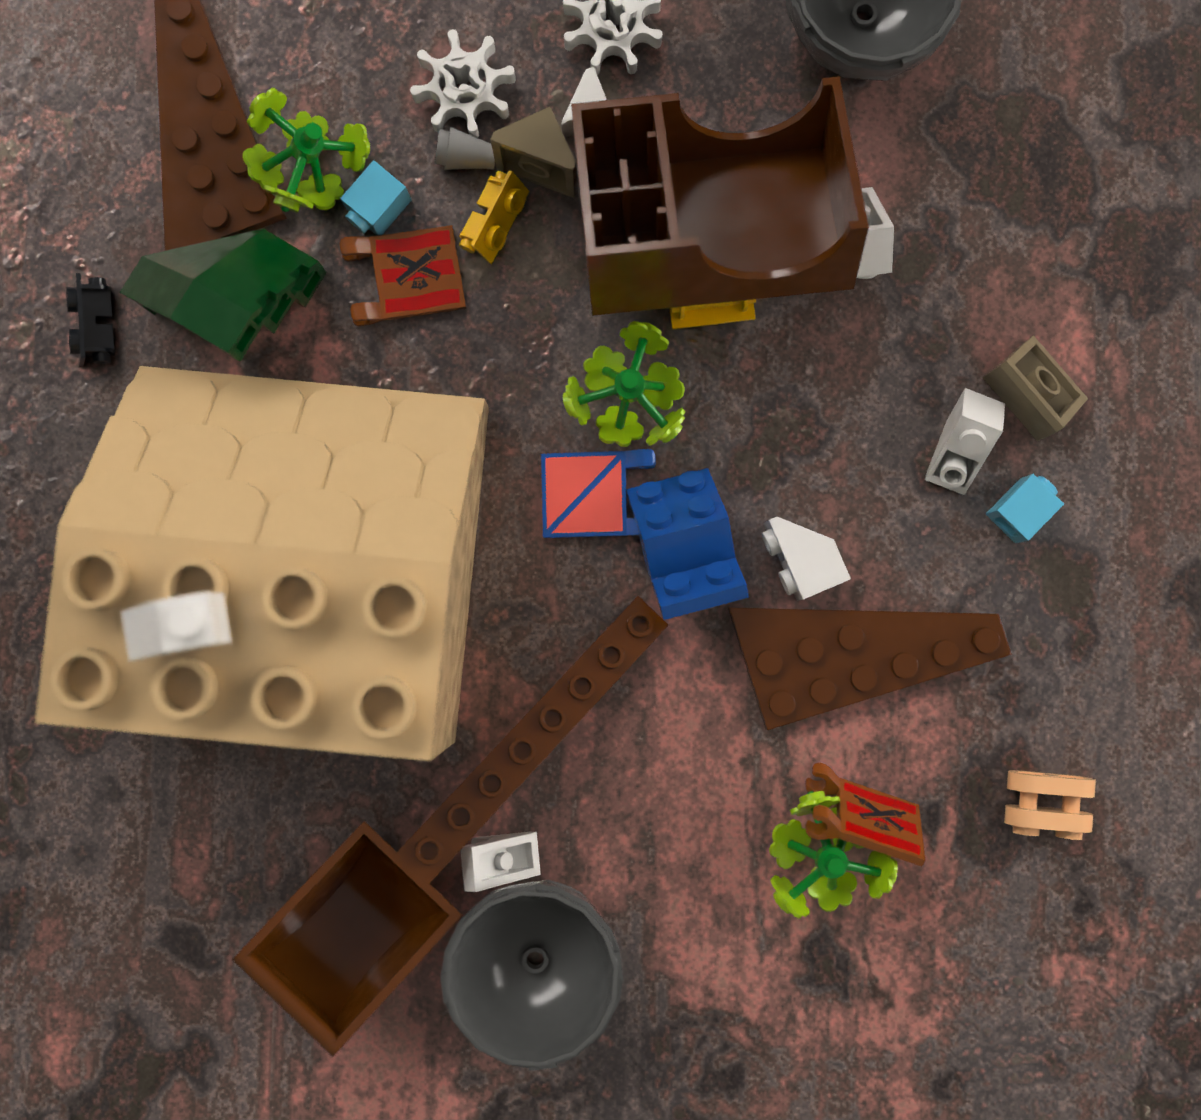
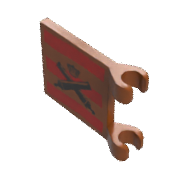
M452 225L371 237L350 236L340 240V250L345 261H357L372 256L380 302H361L351 305V317L356 326H367L385 320L466 309Z
M815 763L813 765L812 774L823 779L816 781L807 778L805 781L806 790L808 792L824 791L825 795L836 794L840 798V802L836 804L837 816L826 806L817 805L813 808V818L823 821V823H814L808 820L806 822V833L809 837L817 840L839 838L897 859L923 866L926 859L918 804L839 778L826 764Z

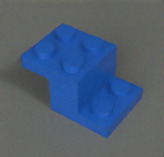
M708 468L698 471H687L679 476L656 482H646L640 486L626 489L629 504L638 528L646 568L663 620L749 598L746 581L735 557L729 517Z

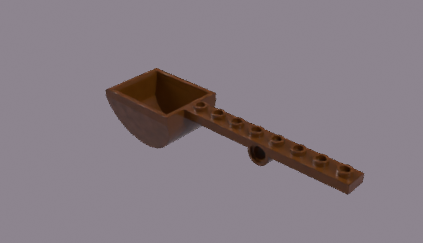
M637 596L397 852L363 821L232 960L333 1057L462 916L430 884L432 880L669 624Z

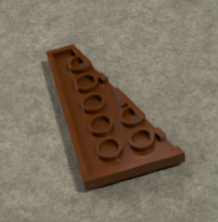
M154 0L165 251L259 230L287 219L281 207L273 203L275 196L263 190L260 184L251 180L248 175L247 165L243 160V152L248 148H253L257 141L252 128L247 124L248 118L202 1Z
M728 608L766 730L1012 655L999 614Z

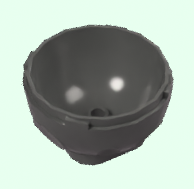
M786 0L788 16L800 41L819 65L837 73L841 78L888 81L892 77L915 68L932 56L958 18L961 0ZM857 13H866L869 16V20H861Z
M551 880L514 884L485 895L460 919L444 951L440 974L443 1003L446 1004L452 1021L477 1050L507 1065L529 1068V1071L557 1068L558 1064L577 1057L605 1032L620 1001L623 984L620 949L614 932L584 894L570 886ZM532 952H539L544 960L541 964L533 965L528 961L527 956Z

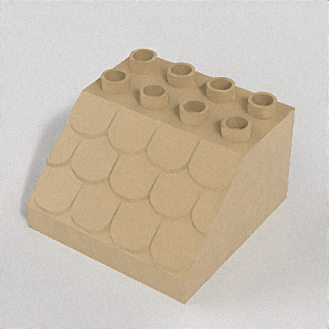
M139 366L134 380L131 381L124 392L115 415L110 416L83 480L74 489L58 525L35 723L427 761L434 759L456 741L489 406L484 398ZM199 592L224 593L232 643L129 661L121 617L122 610L155 600Z

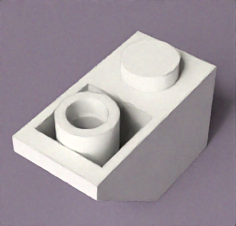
M965 388L946 421L925 480L965 495L1003 432L1005 403Z
M774 517L764 523L767 530L762 532L765 546L771 556L778 555L784 569L778 572L781 583L788 595L794 594L797 601L851 580L834 539L780 517Z

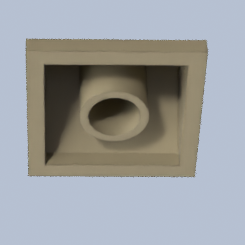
M551 107L493 132L491 145L497 170L508 173L511 170L518 178L575 198L577 193L576 161Z
M1034 335L983 377L1037 441L1055 434L1064 428L1088 400L1085 394Z

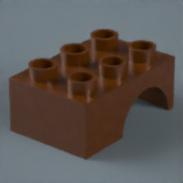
M840 76L822 78L818 91L812 100L791 118L766 129L745 133L719 132L697 124L683 111L679 101V93L571 104L592 316L854 289L869 225Z

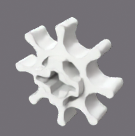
M563 0L564 14L576 16L583 22L577 30L568 31L564 34L565 49L571 51L580 44L592 46L596 53L591 58L590 68L594 67L597 75L600 73L602 61L611 55L623 58L626 62L627 72L634 74L637 71V58L631 51L632 47L642 42L648 43L655 49L661 46L662 31L651 29L643 23V19L647 15L660 12L661 0H588L584 2ZM606 13L608 14L610 20H606ZM618 24H620V25H619V32H618V30H617V28H616V25H618Z
M451 29L448 31V39L452 49L446 57L435 59L425 50L418 51L417 57L420 66L432 71L434 76L428 84L413 85L410 91L414 102L417 104L425 100H435L441 104L439 111L431 117L435 132L439 133V129L443 130L448 119L462 117L468 122L469 135L478 138L479 131L475 119L480 112L492 110L502 119L508 118V104L494 97L493 92L501 84H514L516 81L515 71L511 65L502 69H492L486 64L488 58L495 53L494 39L491 36L484 38L482 46L477 51L466 52L459 47L460 41L457 31Z

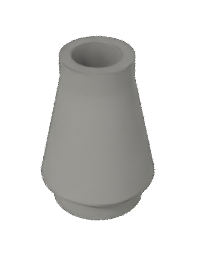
M450 127V131L439 129L435 164L444 165V170L481 168L494 170L495 159L491 143Z

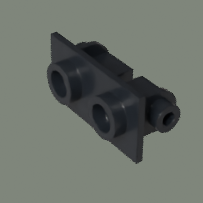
M76 273L74 287L66 286L67 312L76 313V328H69L70 354H78L79 367L84 366L85 357H93V363L110 364L111 356L115 355L113 324H96V318H112L111 287L107 286L106 279L101 277L89 278V284H81V273Z

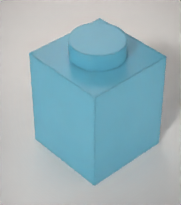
M374 160L340 198L348 211L345 215L346 219L362 233L365 234L369 229L377 236L382 235L412 201L406 186Z
M1034 474L1020 478L991 507L986 515L1014 543L1029 541L1064 503L1056 496L1058 491L1049 480L1042 476L1036 477Z

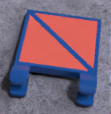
M637 449L629 451L541 454L543 538L639 536L635 519L627 518L626 469L655 468L656 455L652 449Z

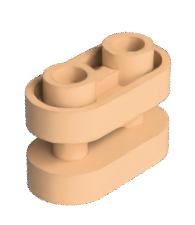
M1009 770L1007 789L1020 791L1019 805H1005L1004 823L1013 825L1012 832L1019 835L1039 836L1040 829L1055 830V836L1059 838L1082 840L1083 833L1092 832L1093 814L1080 811L1081 797H1095L1096 779L1065 774ZM1038 794L1063 796L1062 808L1037 806Z

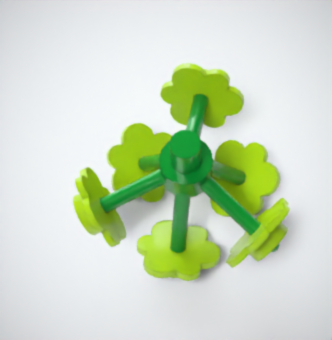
M270 88L266 93L257 95L250 105V115L247 119V124L256 133L261 134L269 128L270 124L276 123L282 128L285 138L289 140L286 144L287 148L278 154L271 151L267 152L262 144H256L253 148L244 150L243 160L247 165L249 177L251 180L259 183L263 190L275 196L273 203L280 206L284 212L290 210L298 213L300 207L313 209V206L320 210L331 209L335 205V200H339L344 195V189L341 187L342 182L338 175H322L318 157L322 150H336L343 156L342 165L344 168L361 172L370 153V143L367 138L366 127L363 124L356 123L353 125L347 123L344 126V135H341L338 141H331L325 135L329 127L326 119L323 117H311L308 112L300 111L296 115V120H285L280 112L287 101L284 93L279 92L275 88ZM293 156L297 161L287 190L284 191L277 188L278 185L284 182V176L280 171L281 163ZM306 163H310L312 174L309 176V180L300 181Z
M632 321L628 324L627 328L620 330L621 338L625 339V346L635 351L630 369L623 366L625 362L623 353L619 351L613 352L605 345L598 346L593 352V358H588L583 363V369L587 372L584 379L585 386L594 392L585 394L584 389L579 386L576 377L568 378V385L565 387L566 392L563 393L564 407L569 416L578 418L581 426L586 425L587 420L591 418L588 403L615 394L621 400L620 406L608 407L605 415H600L596 419V426L600 428L598 436L602 442L607 444L617 443L621 447H627L631 444L632 440L642 438L644 428L637 422L638 415L635 412L628 411L629 404L634 401H638L658 424L649 432L650 436L646 439L648 446L653 445L658 440L667 443L676 438L682 430L683 426L681 423L685 419V410L683 408L678 409L676 412L672 411L665 417L656 409L659 406L662 410H669L673 406V400H679L683 397L685 387L678 380L679 370L676 367L667 368L661 362H654L648 369V375L642 376L639 372L644 352L649 355H655L657 350L664 351L668 348L669 341L661 336V330L650 323Z
M810 791L799 798L800 804L790 809V813L797 816L811 813L813 815L812 810L815 806L823 805L829 808L832 805L838 804L840 798L838 796L825 797L824 791ZM837 807L831 808L837 816ZM796 819L790 820L788 825L780 823L773 829V843L770 845L769 853L776 858L779 867L789 869L794 865L795 861L801 862L806 856L815 861V867L811 870L810 874L796 886H793L784 876L780 878L774 875L770 879L772 886L776 890L773 893V897L777 905L787 914H792L798 919L802 916L807 917L810 914L808 907L805 905L807 902L806 898L803 895L806 889H808V894L811 898L818 899L819 907L826 912L835 911L839 904L841 906H849L853 898L851 893L857 887V879L852 873L846 872L847 870L865 874L864 880L869 885V895L872 898L879 899L883 893H889L892 890V886L897 879L898 864L896 859L891 858V856L872 851L868 857L867 865L848 861L844 851L851 850L853 846L859 849L864 847L839 838H834L833 844H831L830 839L820 840L822 846L816 851L808 847L811 837L807 835L806 828H803L801 822ZM814 819L815 823H823V821Z

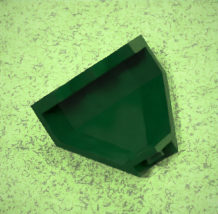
M260 229L144 255L140 258L119 293L135 301L154 315L159 313L178 323L241 362L261 327L274 334L294 301L306 308L327 272L318 260L269 231Z

